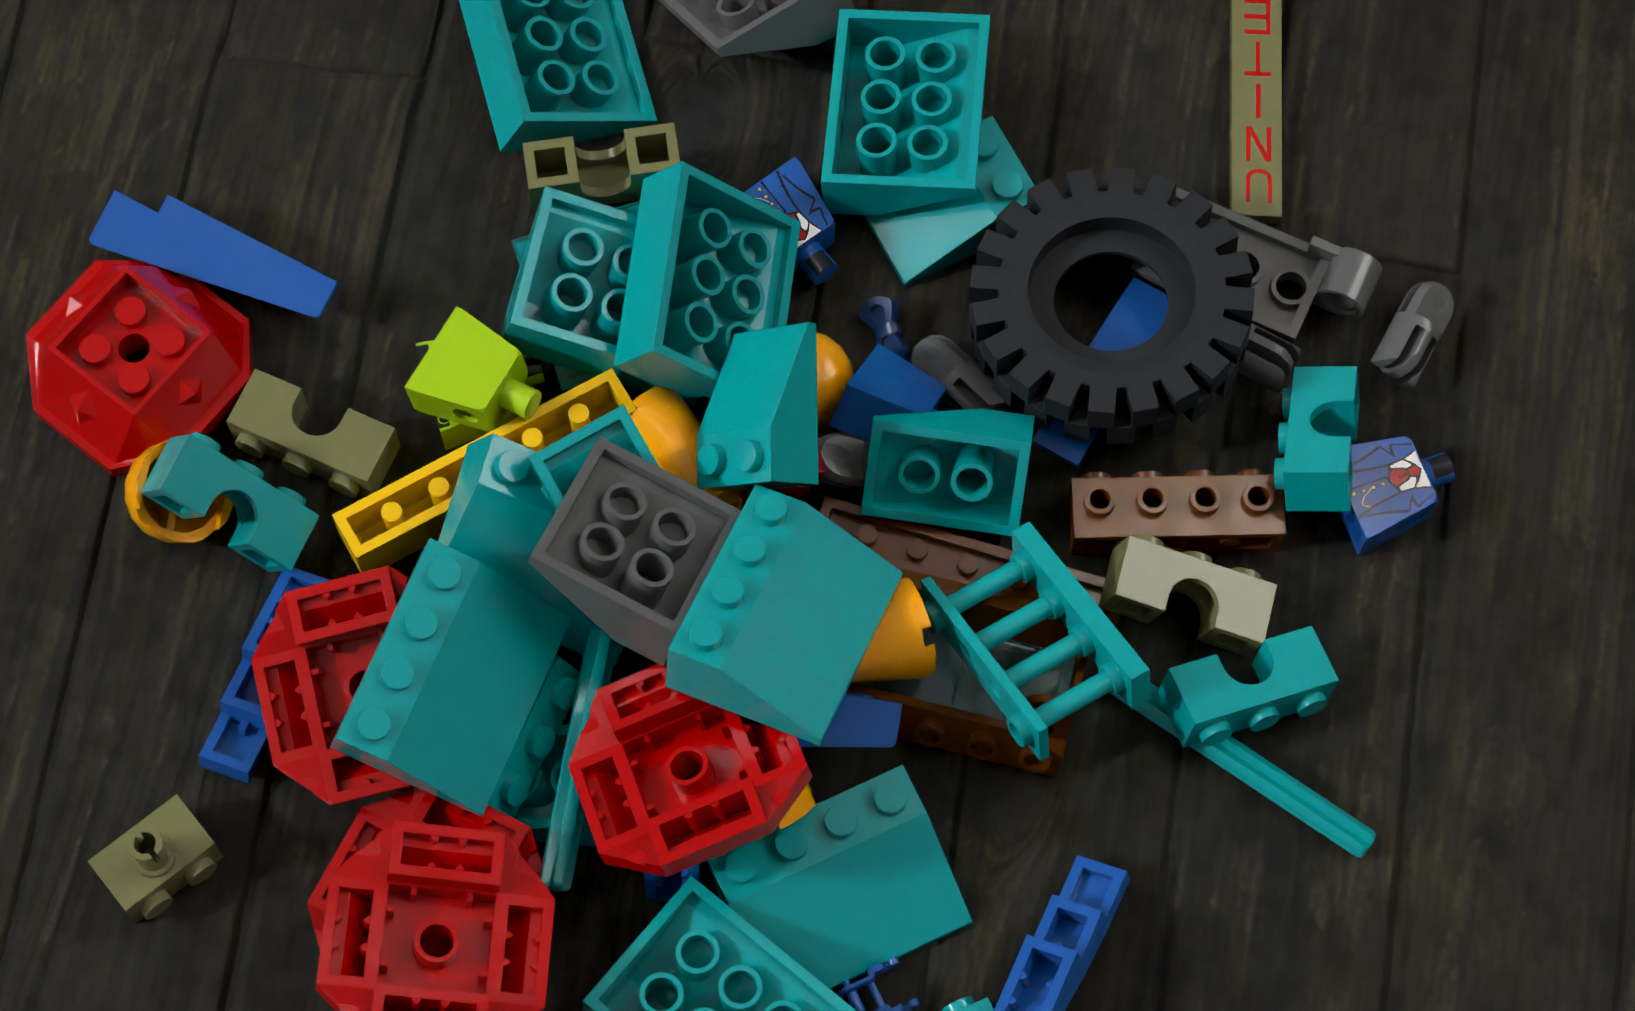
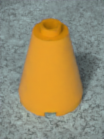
M655 386L631 402L638 408L631 415V418L659 467L697 487V434L701 424L678 392L673 389ZM703 490L737 509H740L743 500L739 497L742 492Z
M909 577L901 579L851 683L921 679L933 674L936 668L935 643L925 646L923 629L931 627L922 598Z

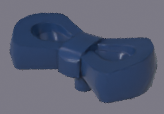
M886 295L874 296L868 299L863 305L859 317L874 329L875 347L877 344H880L907 360L911 349L903 340L904 332L897 322L899 302Z

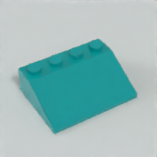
M459 0L500 152L523 151L522 143L573 136L574 144L621 134L624 133V129L655 125L657 122L622 0Z
M839 9L821 174L823 202L831 214L876 216L975 195L990 15Z
M683 161L644 178L613 367L655 386L711 398L734 334L787 325L801 222Z
M545 186L511 293L500 336L515 346L522 355L594 377L613 368L623 386L642 392L655 387V385L613 367L638 215ZM674 390L691 407H695L702 398L700 395Z
M492 433L469 444L438 542L484 563L570 616L572 620L559 648L583 657L587 633L590 630H601V628L528 563L530 555L556 512L528 459L529 456L537 451ZM619 643L613 667H615L624 649V646Z
M755 484L668 648L665 687L821 746L902 579L903 572L806 502Z
M429 538L330 748L482 817L572 618L484 563Z
M903 765L816 804L805 816L781 830L777 826L773 833L730 850L724 856H716L706 860L707 873L719 898L831 990L841 986L844 981H852L865 975L866 969L877 963L885 964L888 962L887 960L895 956L899 959L963 929L973 922L929 816Z
M692 876L689 877L582 1001L584 1011H856Z

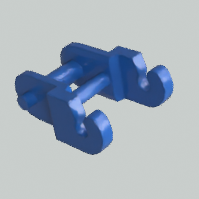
M896 956L887 960L888 962L885 964L880 962L867 968L866 977L852 984L850 980L844 981L842 983L844 988L836 993L840 998L847 997L850 1006L856 1011H866L857 992L867 987L878 1009L873 1011H913L920 1006L918 999L914 998L904 1006L899 1004L891 1008L888 1004L885 1005L878 991L875 978L891 971L900 964Z

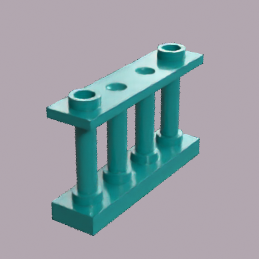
M1027 522L1011 531L1013 554L1009 556L1010 562L948 596H945L930 576L921 580L923 603L931 627H928L932 633L941 632L1006 716L1007 727L1016 743L1021 747L1028 745L1041 762L1050 756L1048 727L1109 692L1112 695L1119 693L1131 709L1150 700V669L1034 526ZM1018 581L1024 584L1030 582L1037 590L1038 599L977 633L973 632L960 615V613ZM1048 617L1052 620L1059 618L1068 629V636L1005 671L989 652V650ZM1079 654L1082 657L1089 655L1097 665L1099 673L1036 709H1033L1018 689Z

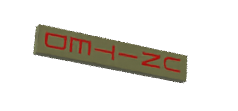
M1230 0L1229 209L1264 224H1280L1282 219V0Z

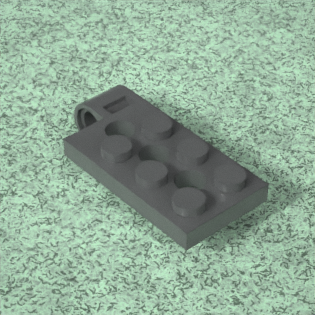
M1176 187L1175 199L1181 202L1189 192ZM1209 201L1213 204L1210 222L1213 223L1226 217L1239 235L1237 252L1247 250L1250 263L1256 269L1257 274L1252 278L1251 288H1255L1253 324L1294 344L1312 304L1346 318H1359L1363 315L1383 271L1381 264L1373 256L1355 248H1342L1314 235L1310 243ZM1133 261L1128 277H1136L1150 286L1166 292L1161 280L1149 267L1141 262ZM1284 280L1294 281L1301 286L1304 295L1296 300L1285 299L1278 293L1276 285Z

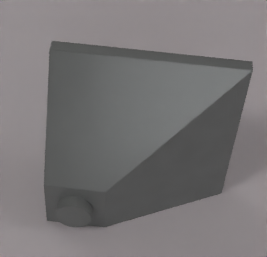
M658 0L720 57L819 45L827 39L837 36L839 9H855L852 0Z
M599 436L530 555L528 563L614 641L664 666L667 660L668 648L741 510Z

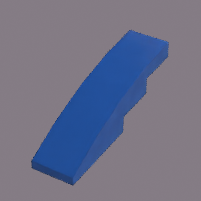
M1134 277L1089 347L1105 351H1120L1136 347L1149 340L1160 329L1168 311L1167 294ZM1055 418L1047 430L1040 427L1032 439V445L1077 470L1100 430L1104 429L1093 427L1088 443L1063 437L1065 421Z
M294 567L291 571L281 572L242 646V661L220 700L221 713L198 755L200 767L248 784L250 783L269 744L251 659L265 631L276 615L275 610L284 592L330 581L329 579Z
M1079 855L1076 856L1060 895L1052 894L1035 935H1026L994 1011L1066 1010L1084 978L1130 882L1127 871Z

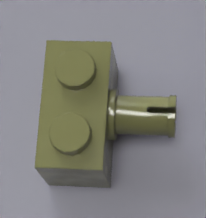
M176 794L87 862L131 919L137 923L144 917L149 920L164 912L173 902L171 896L188 883L191 886H195L206 880L217 869L216 862L224 856Z

